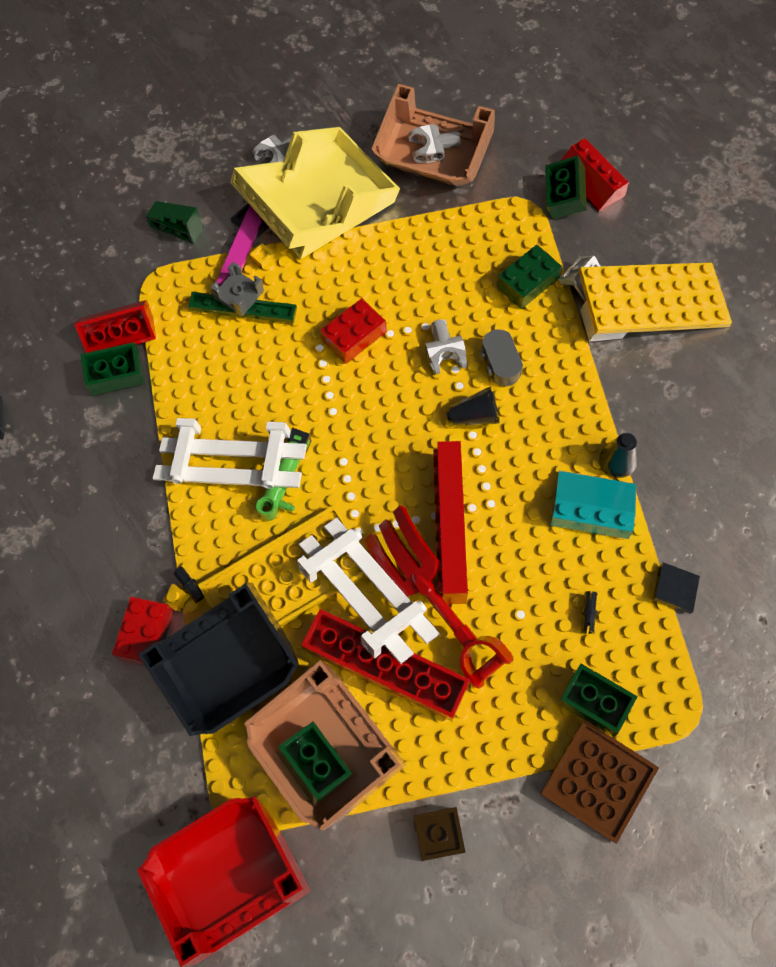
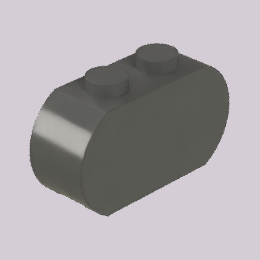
M497 329L488 332L484 336L482 348L479 350L481 359L485 360L487 364L486 372L488 376L492 377L494 383L500 386H511L520 379L523 368L510 333L505 330Z

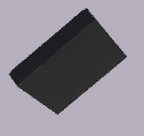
M662 562L659 567L653 600L688 614L693 613L700 576Z

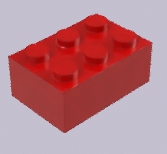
M361 298L320 331L322 341L347 364L384 335L387 329L386 320Z
M130 597L112 656L121 661L144 665L138 654L154 643L166 639L174 613L170 605Z

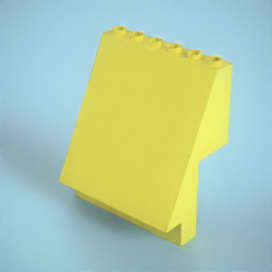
M340 127L293 132L284 161L234 168L230 181L289 249L291 248L300 259L393 204L400 190Z

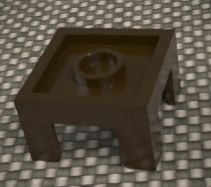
M457 807L414 815L422 862L466 853Z

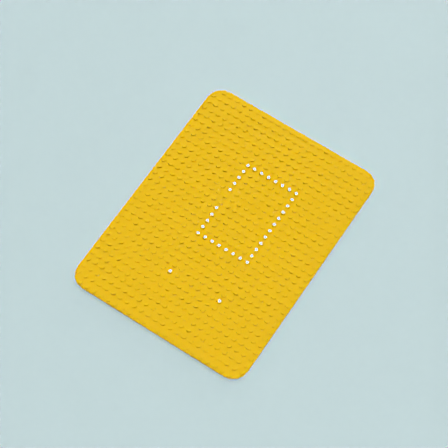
M515 196L354 227L302 259L283 242L268 244L265 246L274 253L275 258L263 268L250 258V253L257 248L252 247L242 269V274L255 281L254 276L262 279L264 292L257 300L296 304L297 312L294 324L189 311L188 305L192 292L213 294L211 286L217 281L229 252L160 266L148 275L140 288L139 301H148L156 333V339L147 341L145 344L160 445L162 438H178L180 430L176 426L177 418L195 419L199 423L201 432L200 434H195L194 439L269 442L270 434L266 430L267 422H286L290 431L293 427L307 432L312 440L307 453L305 452L304 460H300L295 471L302 473L300 487L287 488L282 501L295 506L294 511H287L278 507V514L272 521L261 519L256 509L257 501L262 498L266 490L263 486L195 482L176 484L171 481H165L177 568L183 567L190 577L196 580L198 586V584L331 506L336 505L352 530L356 528L360 532L362 538L359 542L372 557L365 539L373 533L377 535L395 567L407 580L393 558L382 536L379 525L385 519L391 521L408 551L418 564L422 566L406 541L393 514V511L399 505L404 506L419 534L437 557L436 548L438 541H436L433 449H437L438 441H461L468 596L466 604L448 605L463 624H467L477 638L480 636H492L499 639L514 658L511 664L505 663L484 681L485 685L481 689L476 688L470 682L454 720L451 722L302 649L301 644L320 609L373 633L338 592L281 627L295 650L299 663L287 685L213 734H200L209 801L212 810L233 798L257 797L268 810L280 831L309 825V823L299 819L248 748V735L244 723L320 660L328 664L335 671L406 764L402 770L346 816L554 770L578 727L584 720L557 704L580 663L638 696L619 733L613 737L631 750L640 751L674 743L689 736L699 724L703 710L701 690L675 610L670 606L653 600L660 564L637 493L634 529L629 539L550 525L559 471L633 483L631 475L625 478H616L611 474L608 475L603 471L599 463L602 449L618 437L570 286L561 285L560 281L557 280L522 310L497 288L498 275L536 244L562 266L560 277L565 273L548 218L542 208L534 202ZM363 298L386 320L387 332L345 364L322 341L320 330L359 299ZM436 320H445L450 338L462 336L466 352V368L461 369L460 365L453 359H444L439 365L440 374L435 375L433 373L425 350V343L434 341L430 327L431 323ZM500 329L510 333L522 361L521 377L511 386H500L494 383L492 377L488 376L486 372L487 364L485 360L481 359L479 350L482 348V340L492 330ZM485 388H492L498 409L496 413L500 418L499 424L453 425L452 422H448L446 412L449 411L450 406ZM284 438V443H288L287 438ZM161 453L162 465L172 466L175 453ZM190 454L188 467L263 470L265 458ZM266 506L263 511H269L271 506ZM436 572V575L432 580V583L435 585V589L438 592V581H441V579H437ZM367 576L354 583L387 622L399 614ZM590 591V600L593 591L598 593L596 603L598 615L595 616L594 634H589V625L587 634L581 632L583 622L581 611L584 609V592ZM420 593L407 596L412 603L420 600L425 605L427 610L423 615L439 632V635L428 644H425L409 625L398 634L413 653L466 677L460 664V656L464 647L453 635L452 629L425 596H422ZM191 596L188 597L182 607L185 626L211 610L206 598L195 603ZM477 644L473 647L471 659L476 670L496 654L490 647L483 644Z

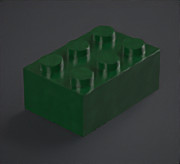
M579 156L545 165L546 208L552 218L557 219L586 211L585 167Z
M536 244L498 275L497 288L522 310L560 278L562 266Z
M135 342L80 354L85 387L91 396L145 384L141 354Z
M580 663L557 704L615 737L622 728L638 696Z
M314 721L284 741L277 748L276 754L314 806L347 782L352 775Z

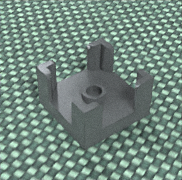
M232 262L228 267L230 276L220 287L218 282H214L211 290L214 299L240 316H243L264 292L262 279L254 276L255 281L242 274L241 267L238 264Z

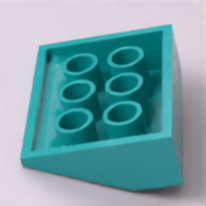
M565 471L558 472L551 526L624 539L630 538L635 521L636 484Z

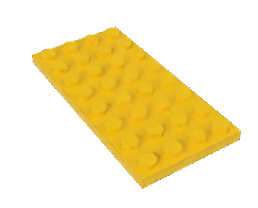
M712 263L581 267L578 271L595 334L730 327L732 324Z
M336 505L324 510L198 584L211 609L229 598L228 594L245 583L252 582L282 627L337 594V589L320 570L317 572V579L310 583L298 569L297 562L302 556H305L307 560L309 559L299 544L311 535L322 548L335 541L324 528L334 519L338 518L348 531L351 529ZM346 552L334 560L353 583L366 576Z

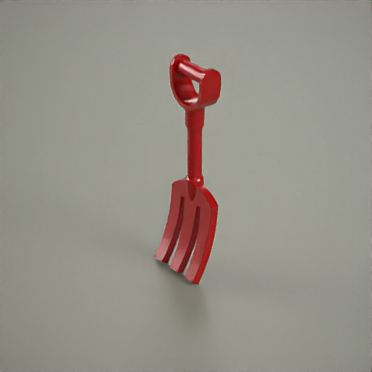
M399 505L393 511V514L406 541L422 566L418 564L408 551L391 521L387 519L379 525V528L393 558L407 580L395 567L376 534L371 533L365 539L366 545L373 559L406 596L416 593L425 596L452 629L453 635L464 647L460 656L461 669L465 676L470 679L471 684L481 689L485 685L484 681L505 663L511 664L513 662V655L495 637L480 636L477 638L467 624H463L437 592L432 580L436 575L439 560L419 534L406 508ZM477 644H483L490 647L496 654L476 670L471 659L472 649Z

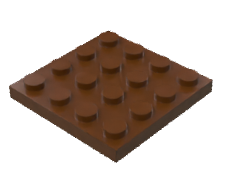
M584 719L540 794L617 844L659 767Z

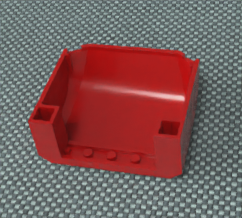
M257 797L233 798L152 847L142 866L137 869L180 967L193 966L205 960L311 891L275 821Z

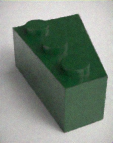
M155 201L145 216L149 227L192 244L195 243L204 229L197 207Z

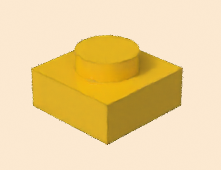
M262 243L250 253V258L263 268L275 258V255Z
M172 583L162 601L170 605L174 610L181 611L190 595L181 587Z

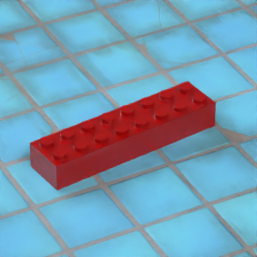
M438 441L437 449H433L436 541H438L436 552L438 560H441L437 569V579H441V581H438V593L447 604H466L468 584L461 441Z
M322 609L319 610L301 644L305 652L453 722L470 684V679L415 653L400 664L384 645L381 647V654L373 658L361 644V635L366 630Z

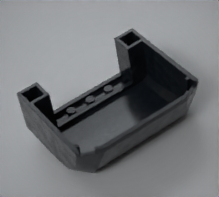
M252 582L245 583L228 594L229 598L167 639L154 643L138 654L189 736L217 732L286 686L299 664L289 639Z

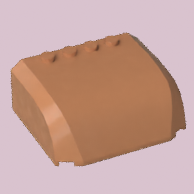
M398 84L371 149L385 166L450 185L463 186L474 180L494 132L495 110L478 106L473 118V124L416 108L414 88ZM435 124L438 126L440 134L459 131L461 146L444 149L445 157L441 161L416 163L413 160V153L424 147V145L409 141L408 133L411 130Z
M321 660L244 723L248 735V748L300 820L322 831L349 814L406 766L400 755L335 671ZM312 721H314L352 773L347 782L315 806L276 754L280 744Z

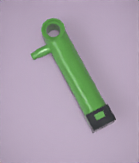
M293 427L290 432V438H287L288 443L306 444V453L312 442L309 433ZM281 458L279 471L295 472L301 459ZM288 487L266 488L262 498L256 503V509L261 519L264 521L275 519L278 514V507L287 511H294L295 506L282 501ZM266 506H271L269 511H263Z

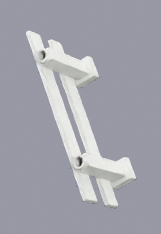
M177 418L176 426L180 430L178 438H162L159 449L160 453H175L172 466L156 465L153 480L171 481L176 484L195 482L263 486L268 489L274 487L299 488L302 473L279 471L281 458L304 460L307 445L284 443V438H290L291 432L286 422H267L266 430L270 434L269 442L194 439V435L201 432L199 423L195 419ZM190 454L265 458L263 470L188 467Z
M336 518L324 526L335 541L322 548L311 535L299 544L309 559L307 560L305 556L298 559V569L310 583L317 579V572L320 570L372 630L373 634L366 631L361 635V644L373 658L381 654V647L383 645L400 664L414 654L413 651L398 635L409 625L425 644H428L439 635V632L423 615L427 610L425 605L420 600L414 603L409 600L359 543L362 536L356 528L348 531ZM346 552L399 614L387 622L335 563L334 560Z

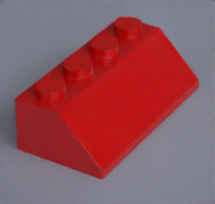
M586 138L572 145L561 160L579 156L585 167L586 200L598 212L626 195L629 182Z
M147 300L79 318L74 324L86 353L133 342L140 344L156 339L154 319Z

